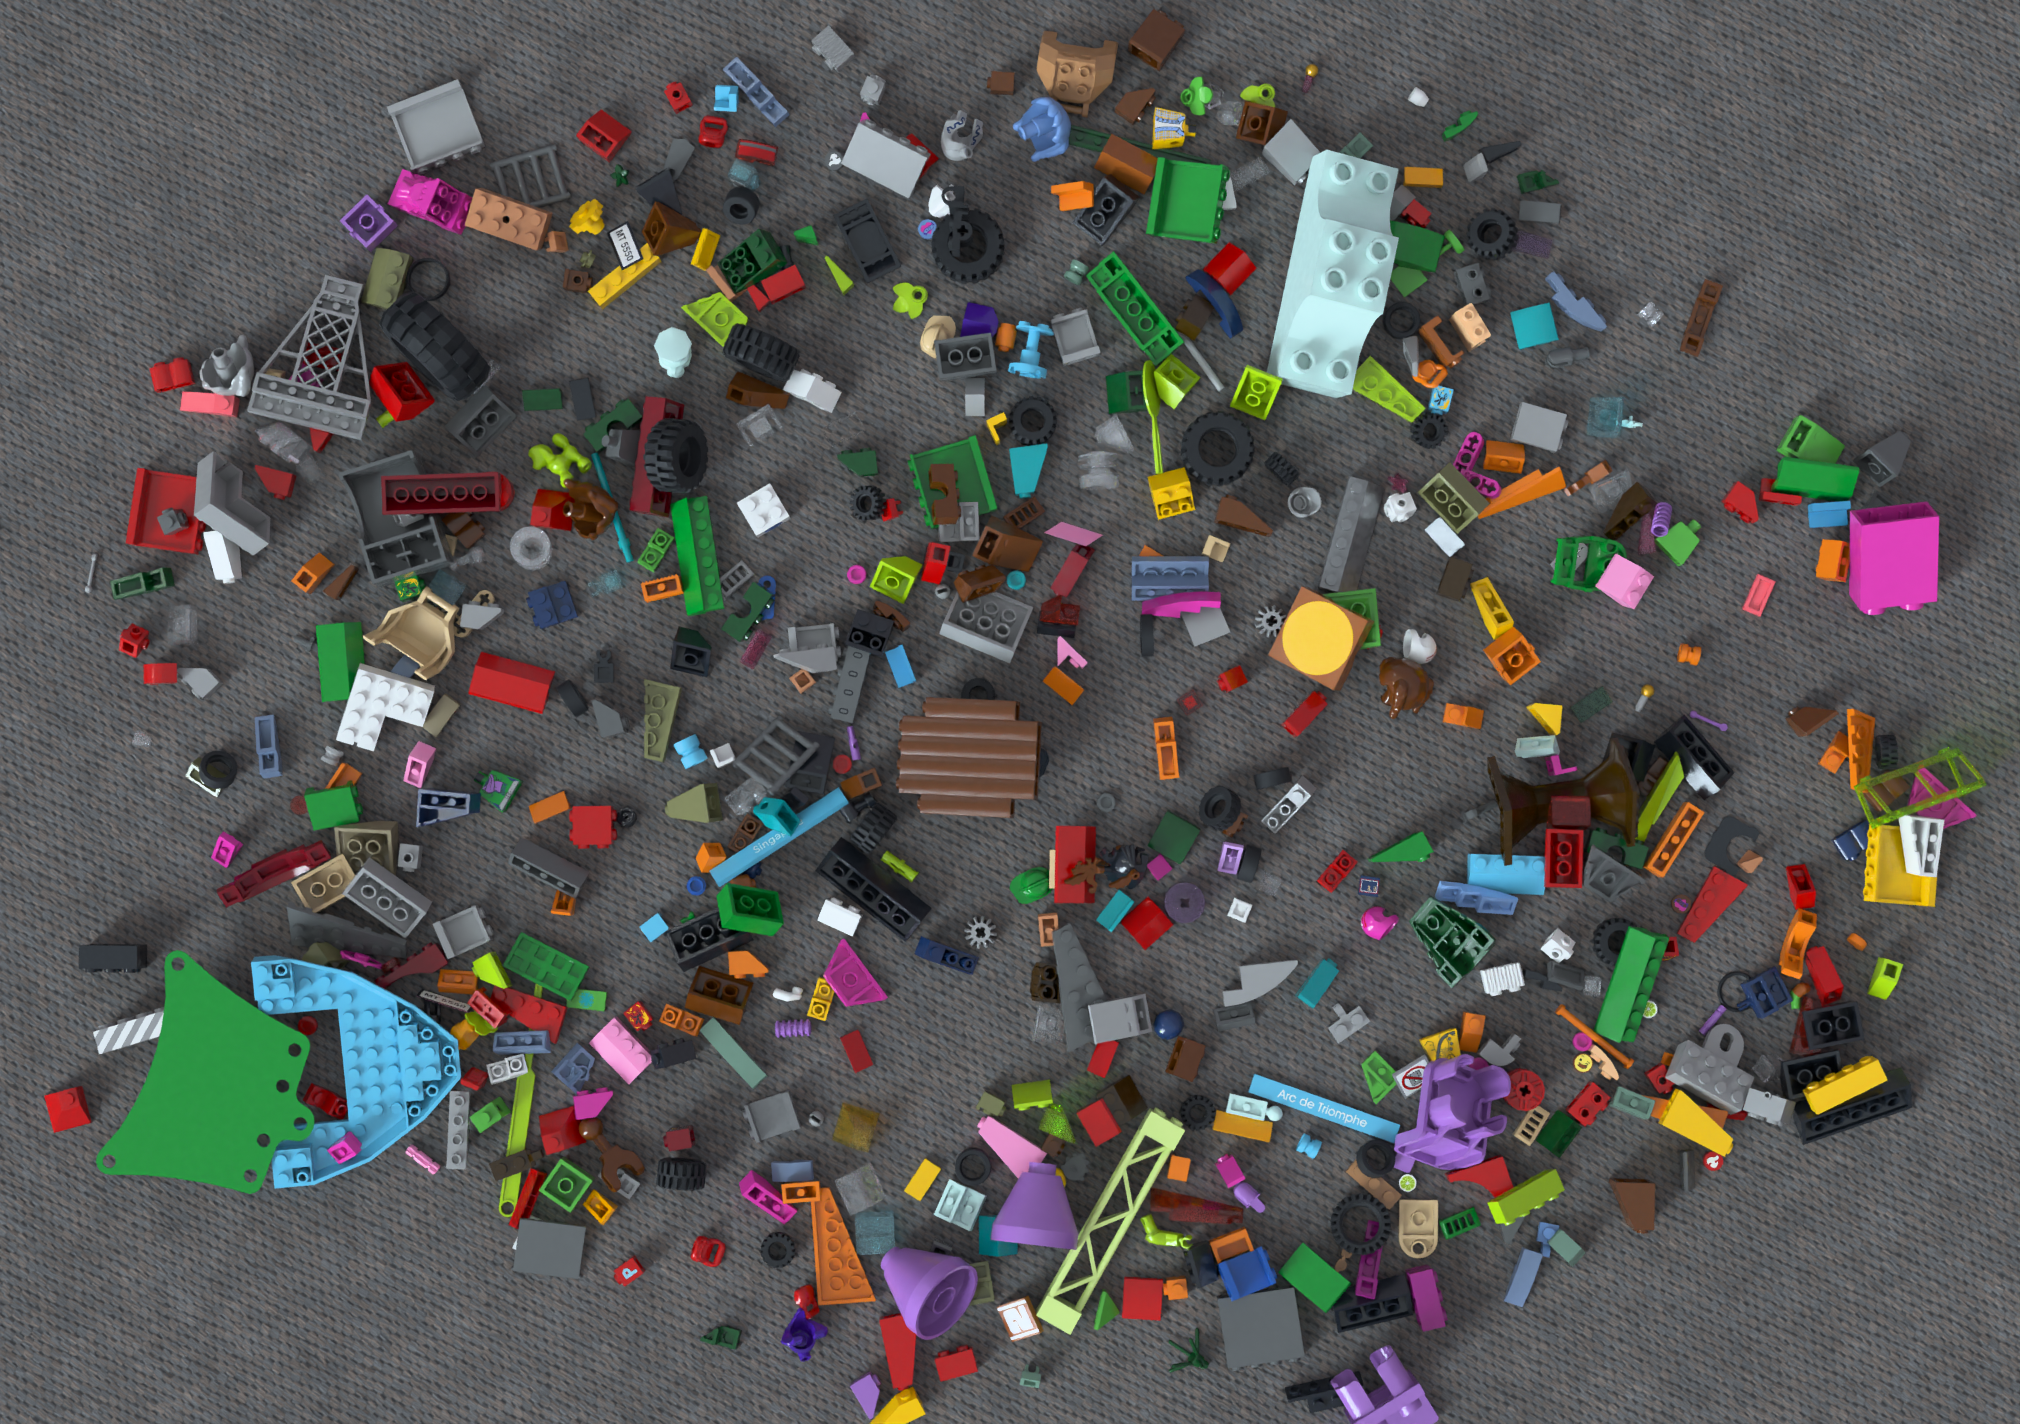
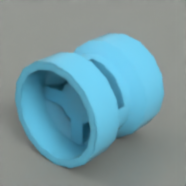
M1304 1133L1296 1150L1301 1153L1305 1151L1308 1157L1314 1159L1322 1142L1317 1139L1311 1140L1310 1136Z

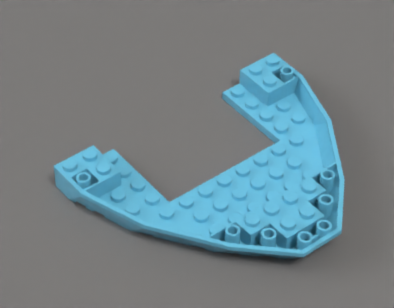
M276 955L254 957L251 961L255 1000L258 1001V1009L265 1014L338 1009L349 1119L314 1122V1128L306 1139L302 1141H281L277 1145L272 1157L274 1188L315 1185L370 1162L426 1119L460 1080L461 1068L458 1039L416 1005L350 971ZM307 1123L294 1124L297 1130H304L307 1126ZM350 1131L362 1143L360 1147L362 1150L354 1157L339 1164L329 1154L327 1149Z

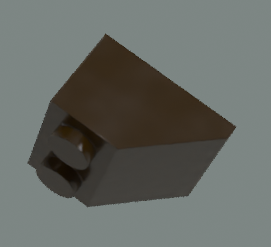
M1130 1075L1096 1093L1098 1099L1103 1098L1118 1126L1125 1124L1148 1109Z

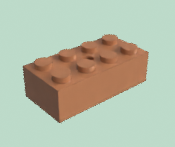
M476 188L465 226L537 251L543 247L553 213L484 188ZM506 216L510 218L509 223L506 220Z

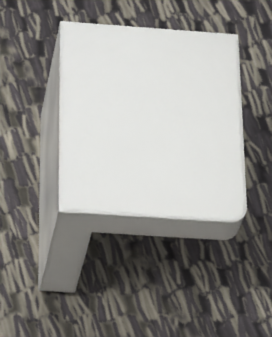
M729 743L710 750L717 768L733 763L736 759Z

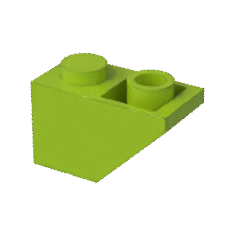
M1878 957L1867 994L1887 1000L1898 982L1903 964Z

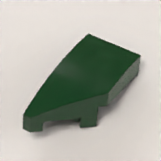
M723 1325L701 1337L700 1341L736 1350L738 1349L742 1330Z

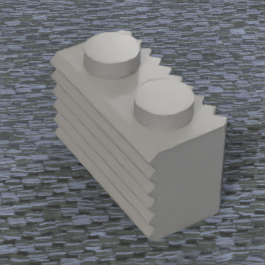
M829 25L812 39V44L814 45L812 49L818 56L821 54L826 59L824 62L831 70L835 69L839 72L855 57L853 51Z

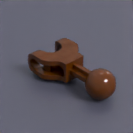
M598 1117L582 1119L579 1124V1133L584 1139L593 1140L602 1152L599 1158L602 1163L601 1178L612 1192H617L621 1187V1182L617 1176L618 1169L622 1167L628 1168L637 1176L644 1173V1165L636 1153L622 1150L618 1145L612 1147L602 1134L604 1126Z

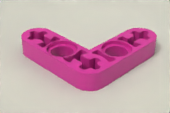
M1471 432L1465 438L1453 466L1469 482L1474 478H1479L1480 483L1474 488L1482 496L1495 499L1499 497L1502 491L1499 483L1472 471L1484 446V439L1479 433ZM1477 438V440L1479 441L1478 444L1474 443L1473 445L1471 443V440H1475ZM1465 454L1471 455V460L1468 463L1462 462V457ZM1484 484L1490 488L1494 486L1496 490L1491 491L1490 493V491L1484 487Z

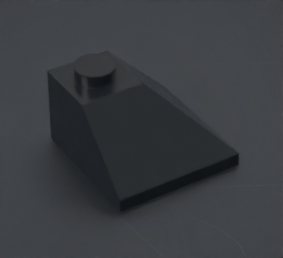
M678 627L673 641L670 669L707 678L712 647L697 630Z

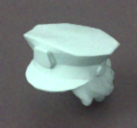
M674 327L660 332L654 347L658 353L661 367L667 370V374L670 377L679 378L684 374V368L690 364L692 343L685 331Z

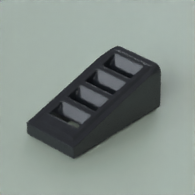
M1515 141L1483 147L1479 150V154H1483L1486 165L1519 150L1522 143Z

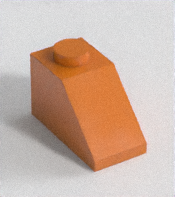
M1463 1012L1459 1035L1460 1050L1477 1053L1483 1035L1484 1015Z
M797 1181L781 1184L783 1204L821 1201L820 1181Z

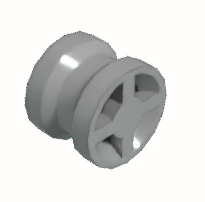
M327 745L325 748L326 753L321 757V760L339 767L340 757H343L344 752Z

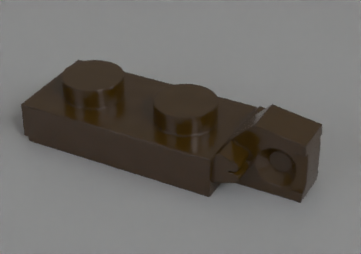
M525 1149L493 1161L489 1165L495 1181H499L532 1168L536 1165L535 1160L543 1158L544 1154L542 1149L533 1153L531 1149Z

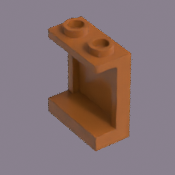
M1436 316L1423 325L1418 334L1438 362L1445 368L1449 366L1452 369L1463 360L1461 356L1464 352L1461 350L1454 356L1450 353L1434 330L1442 323L1440 317Z

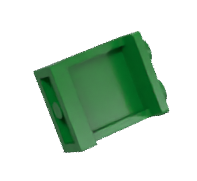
M352 780L348 781L346 785L315 791L314 787L306 788L304 798L313 830L360 821L363 807L357 801L358 789L357 786H353Z

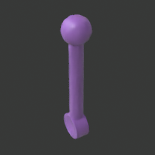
M1696 711L1690 712V717L1698 718L1717 726L1721 731H1726L1728 728L1726 724L1712 721L1697 714Z

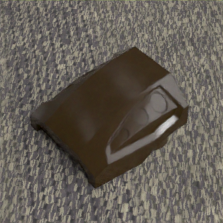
M1035 963L1030 984V993L1033 1001L1061 1004L1057 964Z

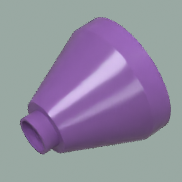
M1029 1162L1028 1172L1021 1173L992 1224L991 1240L1077 1250L1079 1234L1061 1176H1055L1056 1165Z
M894 1247L885 1254L881 1262L884 1278L906 1326L924 1340L936 1338L949 1330L966 1311L976 1291L977 1272L960 1257L912 1248L900 1249L899 1247Z

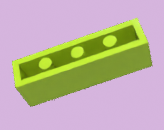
M1548 1169L1490 1200L1487 1204L1496 1224L1504 1223L1505 1225H1510L1516 1221L1515 1218L1530 1214L1531 1209L1544 1206L1545 1201L1558 1198L1559 1193L1565 1189L1556 1169Z

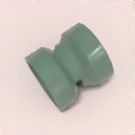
M1073 259L1070 263V269L1064 274V278L1080 286L1083 281L1082 277L1087 274L1089 268Z

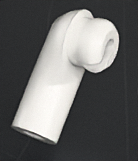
M793 987L792 992H787L776 988L773 997L787 1002L799 1000L802 997L803 989Z

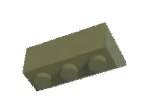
M377 248L361 303L387 310L403 295L407 283V272L414 258L409 254L395 250Z

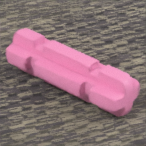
M410 1145L407 1148L406 1154L410 1157L413 1156L416 1162L424 1168H428V1171L432 1174L438 1172L440 1165L432 1162L433 1159L421 1150L418 1151V1148L414 1145Z

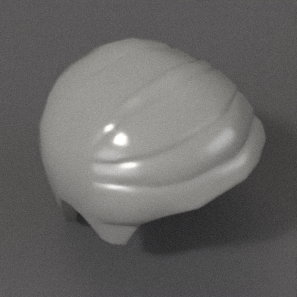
M1298 487L1288 497V507L1291 513L1300 518L1314 514L1320 509L1322 504L1319 492L1311 487Z

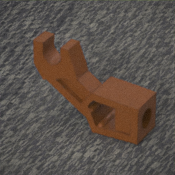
M1604 460L1584 473L1585 477L1564 491L1567 496H1570L1588 483L1594 484L1613 470L1607 461Z

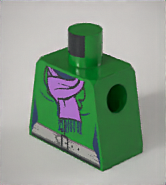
M492 770L489 776L479 771L474 778L475 782L482 785L479 791L481 796L502 813H506L523 783L521 779L496 770Z

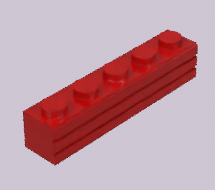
M530 1169L508 1225L519 1229L520 1218H530L540 1193L539 1189L546 1178V1173L537 1169Z

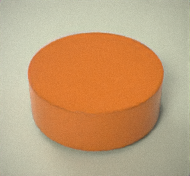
M1851 933L1847 938V941L1860 951H1863L1867 946L1866 941L1857 934Z

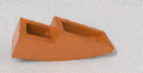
M1154 718L1160 780L1179 778L1173 718Z

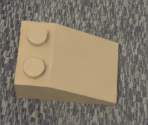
M341 854L291 883L305 908L313 909L312 912L319 913L346 897L342 893L355 874L344 855Z

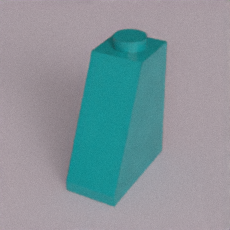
M1047 443L1009 449L1015 496H1019L1020 499L1029 498L1031 494L1035 493L1048 449Z
M1322 958L1296 992L1295 996L1309 1007L1314 1008L1338 974L1337 964L1329 958L1327 960Z

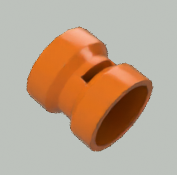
M1681 643L1677 662H1689L1691 665L1697 666L1701 656V647H1689L1688 644Z

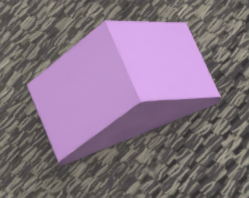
M1223 842L1218 871L1236 875L1244 845Z

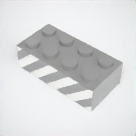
M164 1007L155 1009L154 1014L153 1011L135 1015L136 1019L133 1016L118 1020V1025H116V1022L98 1026L99 1030L94 1031L93 1034L99 1054L159 1037Z

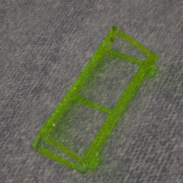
M1947 747L1938 751L1939 754L1874 778H1871L1870 775L1859 779L1860 783L1855 785L1854 788L1871 828L1875 829L1885 823L1895 821L1948 800L1965 796L1987 785L1984 778L1958 748L1950 750ZM1959 756L1978 780L1964 785L1953 758ZM1948 760L1959 787L1938 795L1918 770ZM1913 772L1933 797L1891 811L1872 786ZM1868 789L1887 814L1874 820L1862 791Z

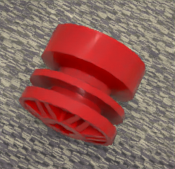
M1523 1068L1508 1071L1511 1089L1509 1095L1503 1097V1100L1508 1105L1522 1111L1532 1110L1540 1105L1545 1093L1544 1084L1540 1077L1532 1071ZM1525 1086V1088L1528 1089L1527 1093L1523 1092L1522 1094V1092L1519 1091L1520 1087L1524 1088Z

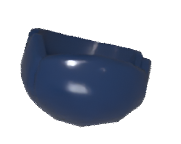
M1165 1010L1156 1016L1153 1023L1154 1031L1162 1039L1171 1040L1176 1038L1183 1030V1017L1177 1011Z

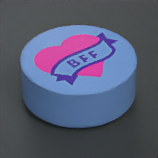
M929 219L923 220L918 227L919 235L927 240L932 239L933 232L936 230V223Z

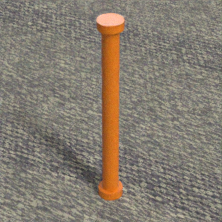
M1561 1004L1555 1011L1557 1015H1562L1624 1064V1068L1629 1069L1634 1063L1632 1058H1627L1566 1010L1565 1005Z

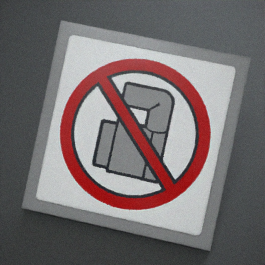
M1425 1054L1392 1074L1405 1099L1421 1090L1423 1072L1429 1063Z

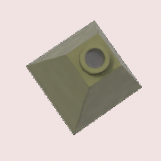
M717 783L700 784L669 800L665 805L666 815L671 818L704 823L723 821Z

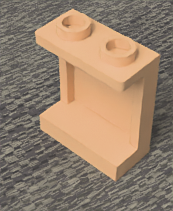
M1472 303L1456 311L1449 319L1468 352L1485 343V339L1491 336Z

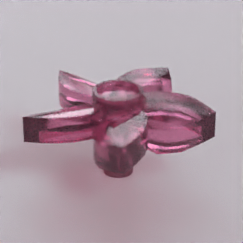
M1399 473L1395 477L1389 476L1387 478L1393 483L1391 486L1392 490L1398 489L1402 493L1407 491L1406 485L1409 481L1401 479Z

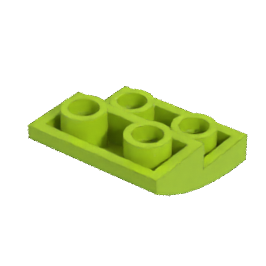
M1050 1079L1012 1085L1014 1109L1028 1110L1030 1106L1037 1105L1039 1108H1043L1053 1103Z

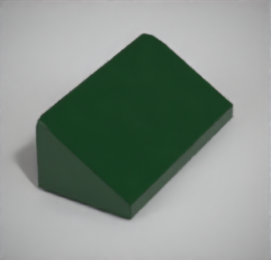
M560 388L522 390L524 411L563 409L562 390Z

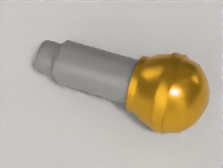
M1646 684L1641 688L1642 695L1636 704L1635 711L1640 713L1648 698L1654 695L1655 690L1653 686Z

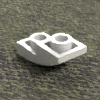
M524 1054L508 1057L503 1061L486 1065L491 1085L528 1073Z

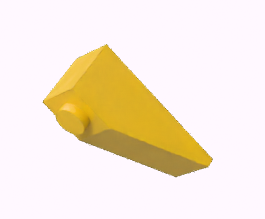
M1486 577L1470 583V587L1485 626L1492 638L1496 640L1513 627L1514 621L1490 580Z
M914 1387L896 1394L870 1424H906L925 1415L922 1401Z

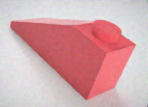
M183 391L180 410L238 417L240 398L215 393Z

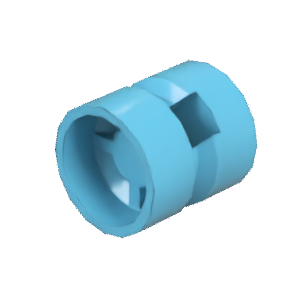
M696 734L674 744L677 753L683 755L681 761L685 769L708 759L704 749L698 747L700 741Z

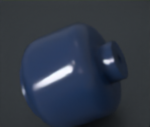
M756 863L742 873L749 875L751 879H754L756 875L760 876L762 872L760 868L761 863Z

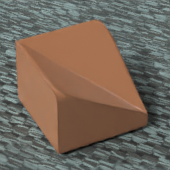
M804 669L799 670L789 678L800 694L817 683L811 674Z
M1748 850L1736 864L1746 873H1752L1763 861V858Z

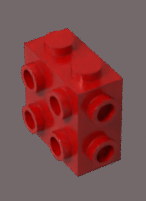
M572 806V810L569 812V820L573 822V829L570 830L569 837L570 841H573V845H578V849H588L590 845H597V848H609V844H614V840H617V829H614V821H617V810H613V806Z

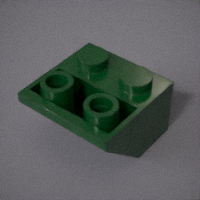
M1143 370L1106 376L1109 414L1147 411L1143 391Z

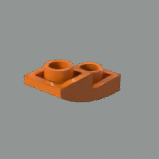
M666 1004L659 1022L698 1037L704 1018Z

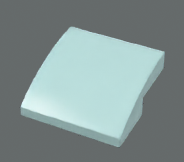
M949 1179L934 1215L968 1231H972L987 1195Z

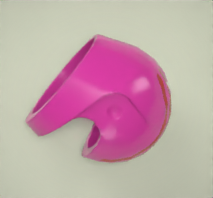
M1379 906L1371 907L1363 913L1361 926L1364 933L1369 937L1381 940L1399 921L1398 916L1385 917L1383 915L1385 908Z

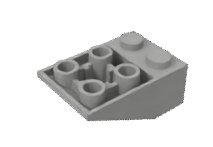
M1146 994L1128 995L1088 1005L1095 1044L1152 1032Z

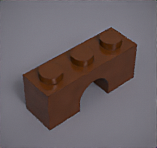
M931 464L928 470L930 489L941 490L946 496L944 499L934 500L932 504L933 525L956 524L958 518L961 517V506L957 504L960 495L959 488H956L955 483L958 481L957 470H954V464Z

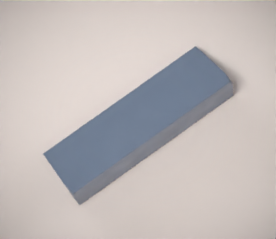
M549 1031L495 1032L493 1052L498 1055L551 1053Z

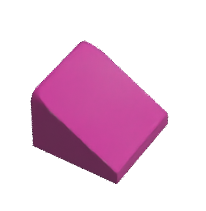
M1161 854L1147 864V868L1157 881L1172 870Z

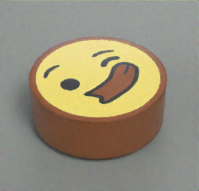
M1579 1053L1573 1059V1067L1578 1072L1586 1073L1593 1066V1060L1588 1054Z

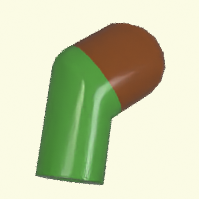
M1798 983L1791 990L1790 996L1793 1000L1791 1002V1009L1801 1008L1800 998L1810 991L1808 983Z

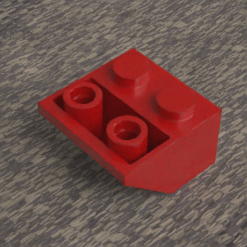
M601 109L585 122L576 137L580 142L610 163L632 131Z

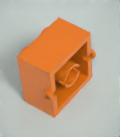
M1515 627L1509 629L1483 649L1500 676L1510 685L1541 662L1534 652L1535 648L1533 645L1528 643Z

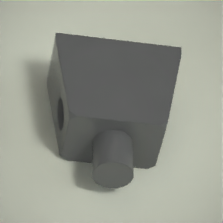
M611 429L609 436L605 435L602 438V445L607 447V457L625 466H635L641 430Z

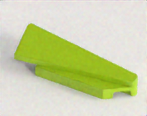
M1677 752L1674 753L1639 809L1638 838H1635L1636 840L1645 841L1651 825L1655 824L1684 778Z

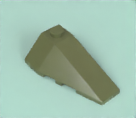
M328 942L313 943L302 958V961L341 970L350 961L343 959L340 950Z

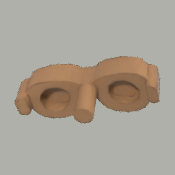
M1342 1249L1341 1258L1335 1264V1270L1338 1272L1346 1269L1347 1263L1345 1258L1352 1256V1253Z

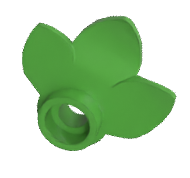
M1203 77L1194 78L1191 81L1190 87L1183 90L1180 96L1181 102L1185 106L1190 107L1191 112L1198 116L1205 114V104H1208L1213 97L1212 90L1208 87H1203Z

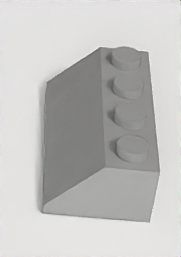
M370 857L342 893L404 938L409 935L427 913L432 903L428 898Z

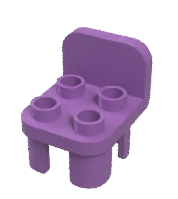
M1467 1054L1451 1059L1439 1058L1429 1062L1423 1072L1417 1126L1415 1129L1396 1135L1394 1150L1401 1155L1443 1170H1459L1481 1163L1486 1154L1487 1137L1500 1134L1506 1128L1507 1117L1498 1115L1490 1118L1493 1100L1506 1097L1510 1093L1511 1081L1507 1072L1494 1065L1479 1070L1470 1068L1466 1065L1472 1064L1474 1057Z

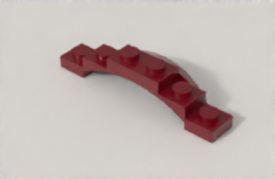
M322 840L307 847L303 844L290 851L284 849L252 864L250 870L235 876L233 882L218 888L217 894L225 907H229L317 867L320 863L330 859L331 854Z

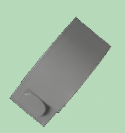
M1512 1033L1501 1047L1488 1038L1477 1051V1054L1493 1065H1507L1514 1061L1515 1058L1509 1053H1514L1518 1049L1521 1038Z

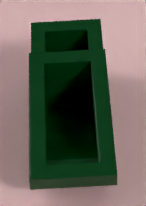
M159 568L148 572H140L110 581L114 600L175 586L171 568Z

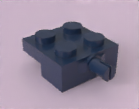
M1776 966L1740 984L1746 999L1737 1003V1007L1742 1011L1750 1006L1757 1018L1763 1019L1793 1001Z

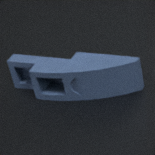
M1553 271L1545 278L1556 292L1551 300L1565 314L1578 323L1600 332L1607 327L1605 318L1601 314H1597L1593 309V303L1589 299H1585L1584 296L1577 301L1575 299L1577 297L1572 289H1568L1564 285L1565 281L1560 274H1556Z

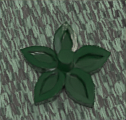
M616 164L615 172L610 174L613 179H617L616 187L621 186L622 183L625 185L629 184L626 178L629 175V170H624L621 165Z

